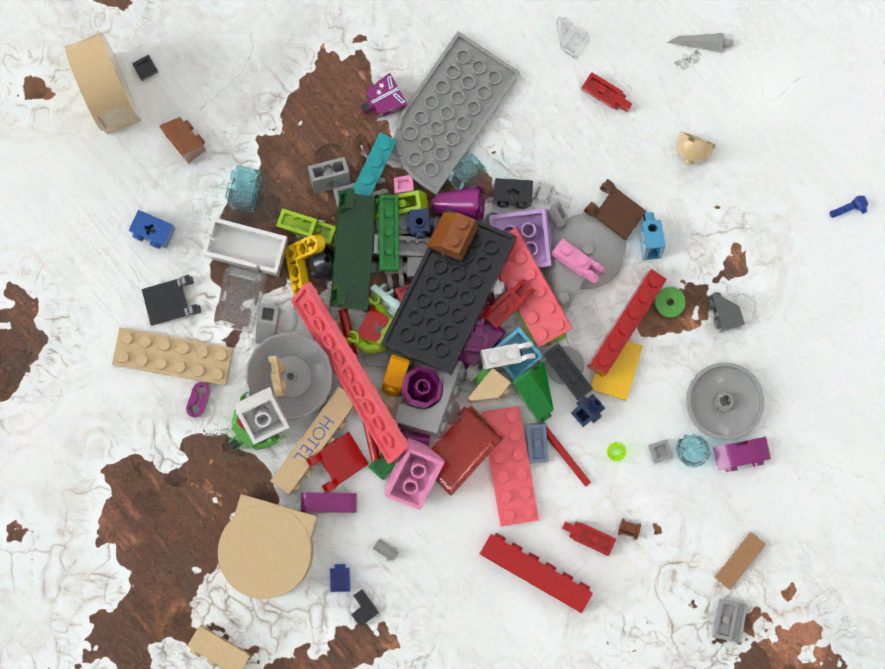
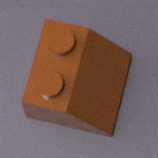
M178 117L159 126L188 164L206 151L203 146L205 141L199 134L195 136L191 131L194 128L188 120L183 121L181 117Z
M443 212L427 247L462 261L478 230L476 220L460 213Z

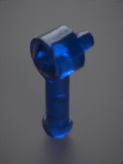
M858 195L851 203L834 209L829 214L831 218H835L853 209L865 214L867 213L869 203L865 195Z

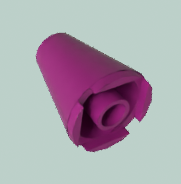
M474 186L438 193L435 198H432V209H435L436 213L443 214L448 208L475 220H483L485 199H482L481 194H485L483 186Z

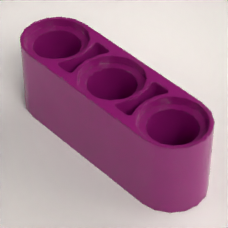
M490 322L483 328V333L489 334L487 349L493 348L506 334V331L501 326L496 329ZM464 350L459 361L463 362L467 370L470 365L475 366L482 359L480 352Z
M301 493L300 512L357 513V493Z

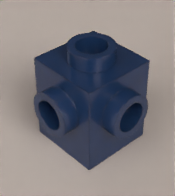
M429 209L409 210L410 220H406L407 231H410L412 237L416 239H425L427 236H430L431 229H434V219L430 218Z
M592 394L588 398L582 397L576 403L578 407L571 414L584 427L590 421L594 424L602 417L600 413L605 407Z

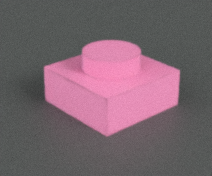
M410 175L394 178L395 195L415 191L414 180Z

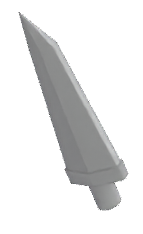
M724 33L677 36L666 43L722 52L723 47H732L733 39H724Z

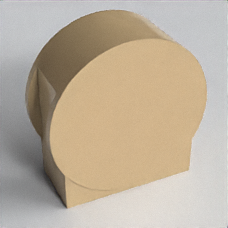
M101 31L74 44L66 45L65 52L73 75L98 128L109 134L141 121L115 54L103 32Z
M241 494L235 515L224 528L218 544V561L225 579L238 592L256 599L276 598L292 591L305 579L311 568L314 553L312 538L319 517Z

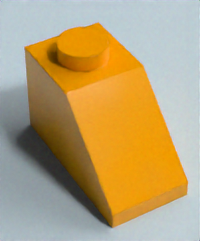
M391 355L381 387L382 392L389 396L399 397L403 377L407 374L410 360Z

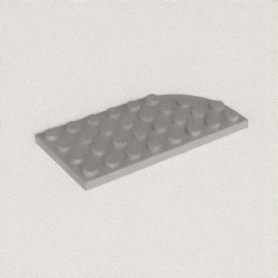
M457 31L407 103V106H405L396 127V150L406 173L417 184L436 196L520 75V71Z

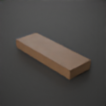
M749 532L714 578L731 590L766 544L752 532Z

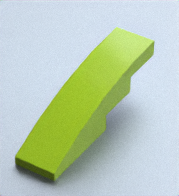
M282 208L276 227L305 238L311 235H321L325 240V245L334 248L336 226Z

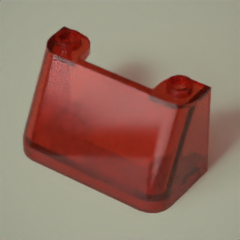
M472 405L468 408L464 406L457 414L459 416L457 421L431 448L445 461L435 481L450 496L456 492L506 437Z

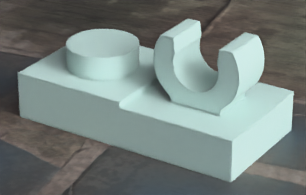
M386 283L382 284L380 288L374 284L370 287V293H378L380 296L379 302H382L388 312L394 317L401 303L398 299L393 298L394 290L391 289L389 292H385L387 290Z

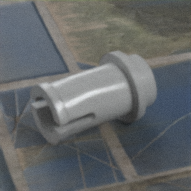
M381 539L373 547L374 550L385 556L387 561L393 562L399 553L396 547L392 548Z

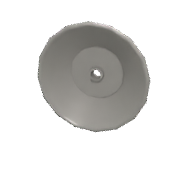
M283 332L266 338L254 349L246 364L245 383L249 396L268 387H271L274 393L271 377L272 367L268 357L278 356L285 364V373H282L283 381L286 380L287 392H284L285 397H279L277 400L287 420H297L309 416L324 404L332 389L333 369L328 354L317 341L302 333ZM290 373L294 374L293 380H288L287 378Z

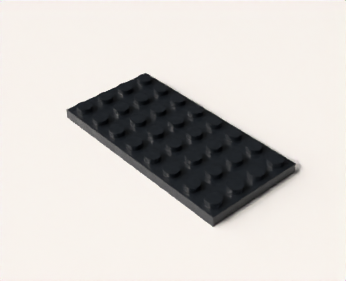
M448 208L446 210V212L458 213ZM476 220L478 230L462 261L427 248L381 342L383 347L452 376L517 240L516 235Z

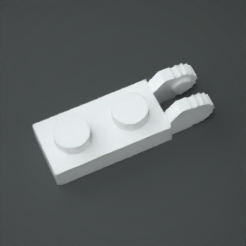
M516 343L481 350L480 355L484 370L519 364L522 361L535 359V354L530 353L524 356L520 354V349L531 348L533 343Z

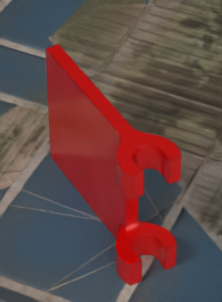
M349 431L306 459L309 466H314L321 461L331 480L322 485L325 493L333 491L342 482L369 464Z

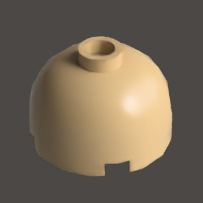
M680 132L676 143L678 154L684 158L683 162L694 165L695 162L702 163L707 161L716 146L712 142H705L700 137L685 132Z

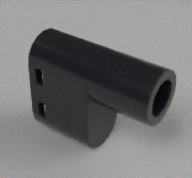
M363 589L353 595L361 607L354 611L351 616L357 624L359 623L362 626L376 616L379 611Z

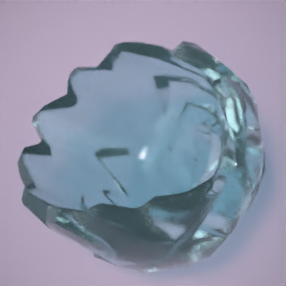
M695 434L684 435L683 439H679L676 445L679 460L688 468L704 465L711 454L707 441Z

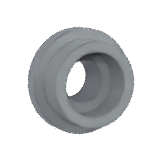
M478 364L468 367L465 371L467 375L465 380L472 382L481 371L478 368Z

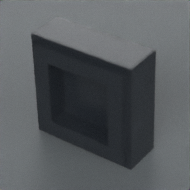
M149 54L132 63L142 81L158 73Z

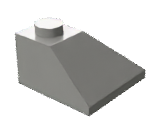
M552 257V266H548L543 275L560 305L569 309L585 277H581Z

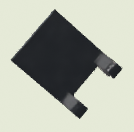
M185 275L172 281L142 289L151 326L202 313L200 305H187L183 286L194 284L193 276Z

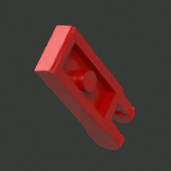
M521 279L513 288H510L483 314L496 329L525 303L524 301L535 291L531 287L521 297L516 293L526 284L525 279Z

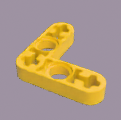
M321 235L308 236L286 248L285 257L294 296L305 283L309 282L305 259L322 252L325 248V240Z

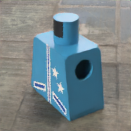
M647 212L643 214V222H641L639 229L642 260L661 259L666 247L661 220H655L653 212Z

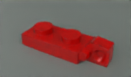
M593 72L590 73L581 87V90L612 109L618 110L620 108L628 112L632 107V103L625 99L626 95L622 90Z
M565 521L561 528L570 532L569 537L574 541L606 556L610 555L616 538L582 522L576 521L572 525Z

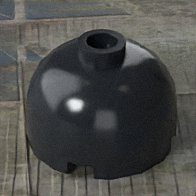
M326 245L322 252L309 257V266L311 268L310 273L315 279L318 280L320 278L323 281L331 282L334 252Z

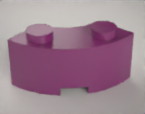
M766 437L713 447L717 469H726V472L738 470L737 466L751 463L753 467L764 465L765 460L771 459Z

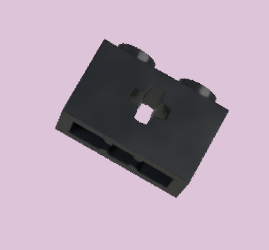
M495 178L493 204H497V207L508 208L509 205L516 206L518 209L531 207L533 180ZM511 191H515V198H511Z

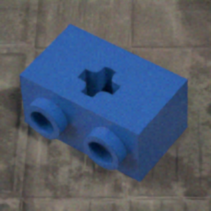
M138 210L129 231L133 234V238L142 242L143 239L150 241L149 245L160 249L161 247L167 248L176 228L168 222ZM154 228L155 233L148 232V229L152 230Z

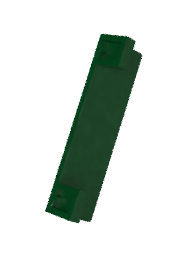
M350 188L341 191L339 194L330 306L366 311L368 308L377 198L355 194V189Z

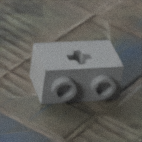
M345 157L308 166L309 179L314 194L351 184Z

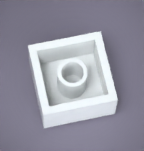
M271 387L235 403L236 413L253 444L289 428L288 420Z

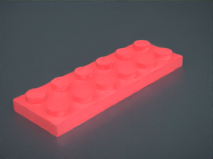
M515 228L508 232L516 235L517 240L503 267L500 278L507 291L513 288L521 279H525L526 284L524 287L516 292L520 297L531 287L535 290L524 301L525 303L518 308V311L538 347H542L573 329L518 228Z
M520 406L482 412L500 527L538 521L539 517Z

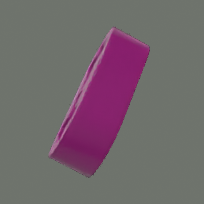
M198 382L194 385L186 406L189 416L199 418L203 415L211 394L208 384ZM204 386L207 392L198 399L199 392H197V388ZM199 401L198 408L200 412H196L194 415L190 408Z

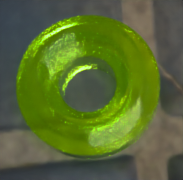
M620 442L611 443L607 448V455L612 461H621L626 456V448ZM615 448L620 450L619 455L613 454Z

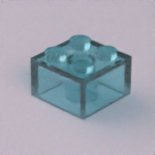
M236 165V169H232L230 176L232 181L231 188H227L225 199H227L231 209L254 214L263 179L258 169Z

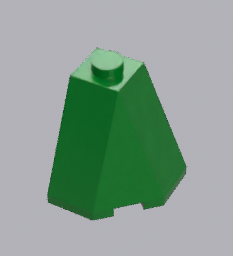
M542 361L510 384L536 422L539 420L545 422L552 417L551 412L554 410L546 368Z

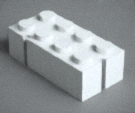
M212 217L208 231L211 238L207 237L202 253L205 258L259 271L260 268L262 273L279 277L289 241L287 236Z

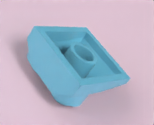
M517 327L493 348L531 341L521 328ZM534 344L531 348L520 349V354L524 356L532 353L535 354V359L502 367L513 380L521 376L543 357Z

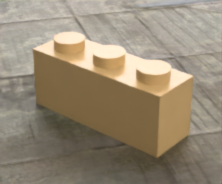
M203 625L197 628L187 645L191 649L190 652L195 656L200 657L202 655L207 658L206 662L214 667L219 665L224 669H244L252 655Z

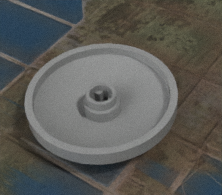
M586 213L573 215L567 218L564 226L555 229L551 237L552 251L564 239L593 259V262H598L605 268V272L602 275L594 272L599 276L598 282L592 283L585 278L579 289L601 287L609 283L620 271L625 257L623 238L595 217L589 216Z
M716 363L704 368L692 379L686 393V408L692 423L702 433L714 439L731 440L747 434L757 425L764 409V395L760 383L746 368L734 363Z

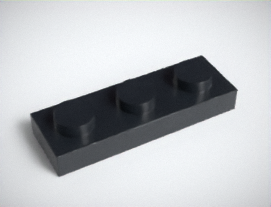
M559 343L543 354L577 401L593 390L592 386Z

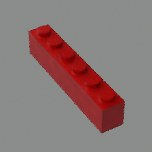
M653 269L645 273L586 366L601 377L607 375L667 279Z
M498 533L489 535L479 553L481 556L576 611L583 612L593 592L589 591L590 586L581 581L579 584L572 581L574 577L566 572H563L561 575L555 571L557 567L548 562L545 565L538 561L540 557L531 552L528 555L523 553V548L513 542L510 545L504 542L506 538Z

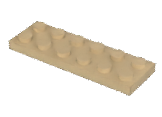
M119 327L112 365L226 386L233 348Z

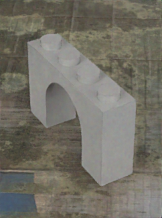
M415 361L413 369L421 366L436 372V377L443 383V394L439 402L428 409H418L400 404L395 421L399 428L441 439L448 429V418L454 412V401L460 394V384L466 377V367L462 361H458L451 376Z

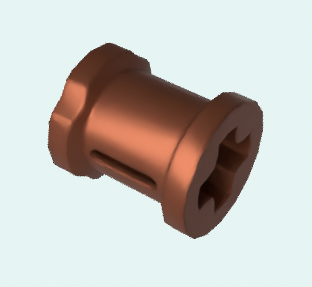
M622 518L618 535H627L637 540L641 523L634 524Z

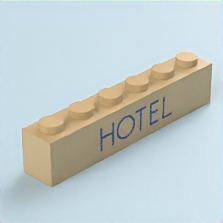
M337 388L270 480V482L288 495H291L292 492L296 494L302 486L300 481L303 477L307 478L313 471V468L307 464L306 459L332 443L336 439L334 434L337 430L341 431L347 424L345 420L347 416L355 413V407L342 388Z

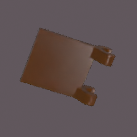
M607 179L600 187V190L609 194L599 208L595 203L590 202L584 209V212L589 216L595 217L621 238L627 240L643 217V214L646 213V210L618 190L614 183Z

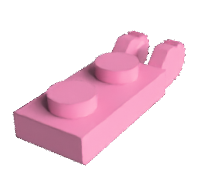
M564 239L559 242L551 253V256L592 283H596L599 280V276L594 272L600 275L605 272V268L600 263L593 262V259Z

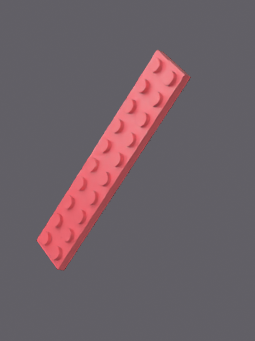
M311 281L305 283L291 302L313 339L328 354L334 374L388 464H391L410 448L408 441L398 428L397 422L389 413L387 405L378 395L376 387L369 380L367 372L360 365L357 355L353 353L347 339L339 330L337 322L330 315L328 307L321 300L317 289L312 285Z

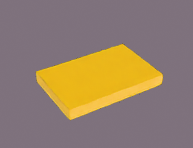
M628 341L607 375L601 377L594 372L591 382L592 391L627 401L643 346Z

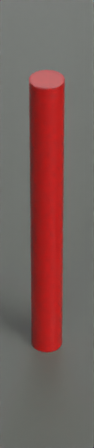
M546 426L549 442L585 487L591 483L589 478Z

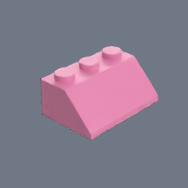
M408 438L407 441L410 448L398 458L385 484V497L421 510L445 461L426 444Z

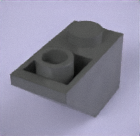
M717 293L709 296L708 306L710 311L713 310L715 318H713L715 328L719 329V333L745 325L740 306Z

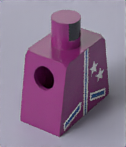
M389 73L366 91L368 101L360 105L364 115L375 110L377 116L381 118L404 110L407 102Z

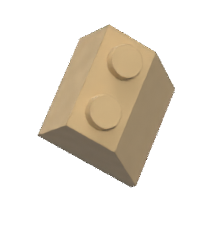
M492 368L467 401L469 403L497 401L499 398L504 399L511 390L509 388L511 382Z

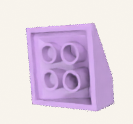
M548 209L489 216L490 226L506 232L518 228L539 267L552 266L551 221Z

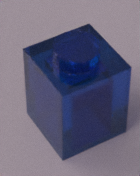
M334 564V568H330V592H350V567H346V564Z

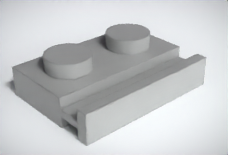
M719 598L712 637L741 643L748 604Z

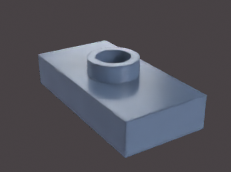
M546 422L526 424L529 463L549 462Z

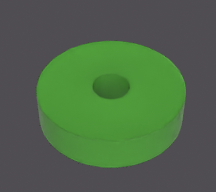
M674 287L663 288L654 299L656 311L665 318H674L685 308L686 301L683 293ZM668 299H671L673 301L672 306H669L667 304Z
M482 368L473 381L479 385L491 369L484 370Z

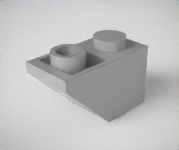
M260 303L255 343L261 344L266 338L277 335L281 313L280 306Z

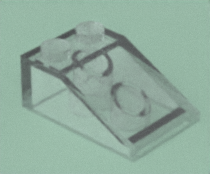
M231 264L224 271L215 324L251 334L263 297L267 274Z

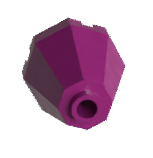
M418 366L404 375L401 388V396L404 401L409 405L424 409L438 401L441 396L443 383L436 377V372L432 369Z

